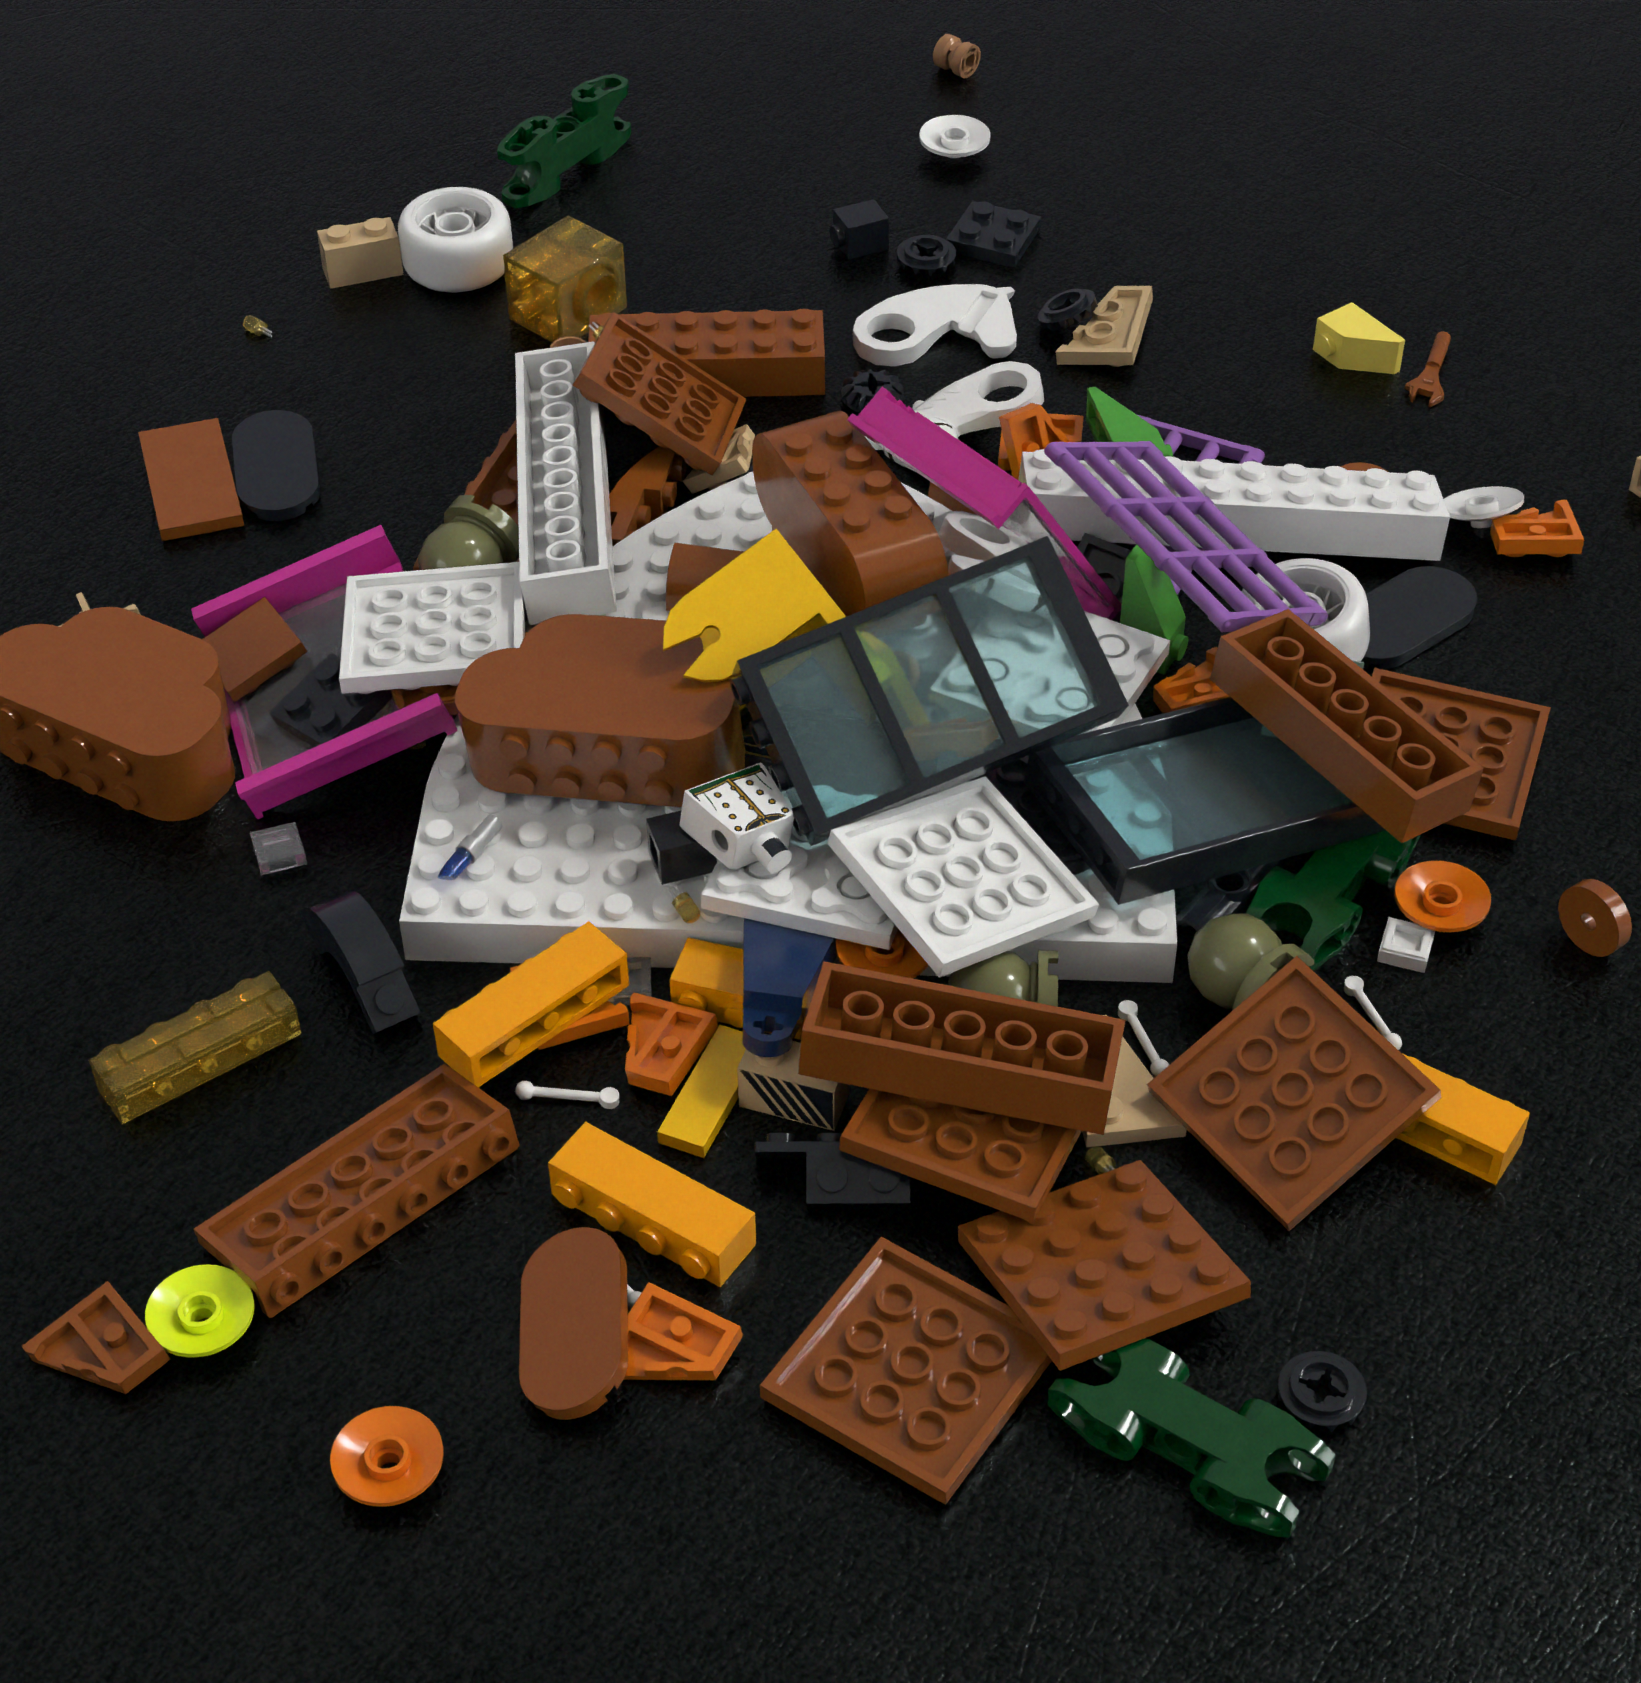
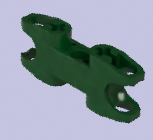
M610 74L585 81L572 90L571 108L554 119L547 116H534L517 125L499 143L497 149L498 160H504L510 165H517L513 177L503 186L501 193L502 202L514 208H522L547 200L560 190V174L577 162L598 164L615 154L631 135V122H626L618 116L614 117L617 106L628 95V79L617 74ZM607 87H615V88H612V89H608V90H606V91H603L604 88H607ZM529 190V192L524 195H514L519 192Z
M1342 794L1329 802L1323 810L1353 801L1345 794ZM1386 830L1311 851L1314 853L1297 874L1275 866L1259 883L1257 892L1246 914L1264 921L1273 932L1286 931L1300 937L1303 940L1300 949L1314 959V965L1309 966L1314 971L1327 960L1337 955L1354 934L1360 922L1363 908L1352 902V900L1369 880L1388 889L1397 882L1402 872L1406 870L1408 860L1421 834L1401 843Z
M1148 1338L1115 1349L1116 1353L1110 1351L1092 1358L1099 1368L1113 1378L1108 1384L1092 1386L1069 1378H1057L1049 1388L1047 1405L1090 1445L1114 1458L1124 1461L1132 1460L1141 1446H1144L1195 1475L1189 1485L1190 1491L1203 1507L1232 1524L1248 1527L1271 1536L1289 1538L1297 1526L1296 1522L1300 1511L1287 1496L1279 1492L1267 1479L1273 1475L1287 1473L1312 1482H1325L1333 1469L1335 1454L1321 1439L1301 1425L1292 1415L1268 1402L1254 1398L1246 1400L1238 1413L1184 1385L1190 1376L1185 1362L1169 1349ZM1303 1452H1305V1453H1307L1308 1455H1310L1313 1459L1309 1458V1457H1308L1307 1455H1305Z

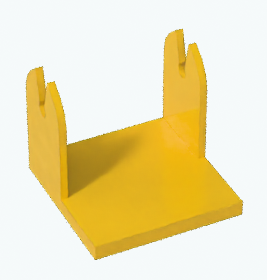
M775 529L678 601L670 610L664 626L663 651L700 636L704 651L685 672L683 678L701 682L724 681L733 677L732 673L737 660L846 616L780 532ZM857 631V635L887 697L892 674ZM841 638L760 670L769 690L813 657L866 726H869L878 719ZM746 704L742 706L739 705V710L741 711L745 707H747Z

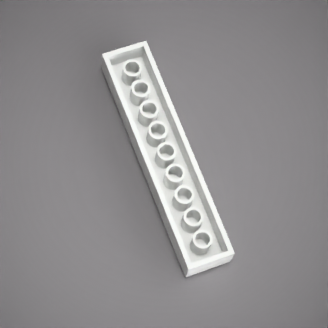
M594 341L515 353L519 576L529 625L539 624L549 618L566 614L602 616L606 613L617 612L604 405L587 400L580 393L579 389L573 386L577 375L595 344Z
M1045 449L1036 450L1035 452L1022 451L1018 481L1022 484L1024 482L1030 487L1071 540L1081 541L1084 533L1111 543L1136 544L1110 517H1107L1101 511V508L1059 466H1056L1045 455ZM1170 456L1165 457L1204 496L1209 497L1214 505L1263 551L1440 561L1450 515L1435 475H1429L1422 471L1390 473L1378 468L1368 469L1367 471L1346 470L1339 466H1329L1325 469L1305 468L1299 464L1268 466L1255 461L1233 464L1222 463L1215 459H1204L1198 462L1181 461ZM1078 460L1116 499L1121 498L1084 460ZM1109 460L1146 498H1152L1114 460ZM1139 460L1176 497H1181L1144 460ZM1022 501L1018 506L1022 538L1041 539L1048 536L1049 539H1053ZM1195 514L1229 549H1234L1199 514ZM1164 515L1196 547L1202 548L1170 515ZM1134 516L1163 546H1169L1140 516Z

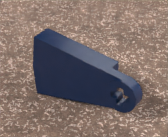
M744 918L742 1043L746 1050L760 1057H777L791 1049L793 1039L808 1012L823 961L834 963L837 957L836 938ZM772 1032L771 1035H765L764 1033Z

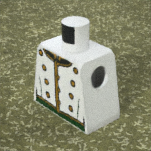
M762 763L684 791L679 826L728 868L738 869L760 861L770 873H776L784 869L792 858V853L787 847L789 846L794 821L793 811Z

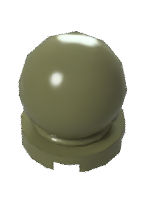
M460 495L444 513V523L424 539L418 554L419 570L516 562L519 558V527L498 506L492 504L489 509H486L479 504L473 503L475 496Z
M1227 914L1210 919L1195 933L1187 954L1190 979L1202 996L1209 1002L1224 1009H1232V1011L1296 956L1308 967L1314 965V959L1295 944L1282 945L1279 937L1264 921L1249 914Z
M1038 950L1037 962L1032 961L1030 964L1018 954L1006 951L953 972L949 977L947 985L1058 1007V976L1048 974V963L1058 964V951Z

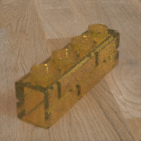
M268 971L254 979L247 978L241 980L233 989L211 1000H201L195 1003L189 1011L166 1022H156L150 1025L144 1033L122 1044L107 1046L99 1055L91 1058L89 1062L100 1094L107 1104L111 1106L112 1111L121 1124H124L299 1036L301 1029L294 1002L284 989H281L280 984Z

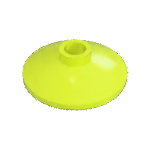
M210 1264L191 1266L170 1275L155 1288L145 1309L146 1327L163 1349L170 1354L190 1358L212 1355L234 1344L246 1332L254 1315V1297L251 1288L235 1271L229 1268ZM208 1318L205 1321L197 1322L201 1319Z

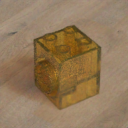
M569 215L503 255L509 319L551 342L563 337L580 338L588 333L590 315L613 312L618 314L627 308L623 243Z

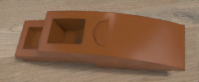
M659 446L641 458L617 482L609 494L612 546L650 523V521L665 514L668 507L675 505L678 481L683 482L687 470V463L684 457H681V455L670 448Z

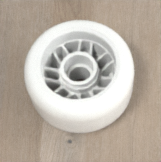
M447 187L432 190L412 200L400 215L398 236L403 266L414 281L426 288L451 293L480 289L498 280L511 264L513 241L509 213L499 199L485 191L469 187Z
M1301 558L1276 563L1309 598L1316 601L1328 613L1324 623L1310 627L1349 659L1361 662L1369 645L1370 623L1366 593L1357 578L1345 568L1319 559ZM1259 573L1256 574V576L1267 587H1269L1289 608H1294ZM1244 588L1241 592L1259 610H1265Z

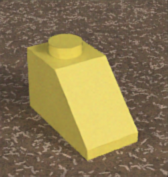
M1351 302L1317 318L1313 350L1338 369L1396 374L1400 372L1405 339Z

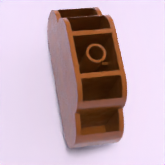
M836 411L757 434L753 440L752 447L753 474L758 497L764 513L772 525V531L777 529L847 617L949 576L942 542L931 520L866 437L854 429L847 421L849 416L843 411ZM934 600L858 632L860 634L862 632L868 633L875 639H881L920 627L925 623L928 615L939 613L941 609L937 601Z
M99 607L81 612L70 618L61 627L50 624H30L14 628L0 636V752L19 764H27L41 770L54 779H62L76 785L89 794H97L116 802L124 809L134 810L161 821H182L199 816L212 808L231 788L235 779V768L228 742L232 729L218 656L215 649L206 641L118 607Z
M566 614L549 618L534 626L525 635L520 648L496 650L472 662L460 679L455 692V704L472 773L475 779L488 789L505 793L682 807L685 790L745 768V744L740 710L730 687L729 680L731 678L718 682H701L683 678L685 672L704 651L703 643L699 636L663 651V635L666 620Z

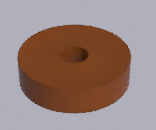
M1584 879L1562 893L1558 905L1560 921L1569 938L1581 950L1593 956L1604 957L1623 947L1629 941L1632 933L1629 911L1621 897L1610 886L1599 880Z

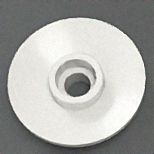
M944 115L926 122L920 129L919 139L922 146L934 154L949 158H960L974 155L984 150L990 142V130L983 122L969 116Z
M1479 487L1449 495L1444 498V502L1450 518L1471 521V526L1474 528L1491 527L1492 519L1505 516L1521 507L1524 503V494L1510 487Z

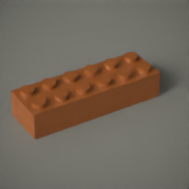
M763 309L755 312L723 310L707 313L683 311L680 313L655 314L653 312H643L640 314H618L743 397L825 395L823 310L771 311ZM612 313L590 315L589 324L599 333L600 331L592 322H595L603 329ZM589 327L588 342H596L597 334Z
M1286 609L1220 637L1210 680L1398 841L1404 843L1470 810L1484 768L1291 610Z
M823 961L802 1028L798 1074L1104 1135L1125 1020Z

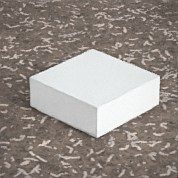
M1388 917L1377 962L1425 973L1435 931L1413 922Z

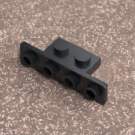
M769 1133L765 1135V1142H755V1158L757 1159L806 1158V1206L910 1205V1177L840 1151V1136L842 1133L817 1134V1141H796V1134Z

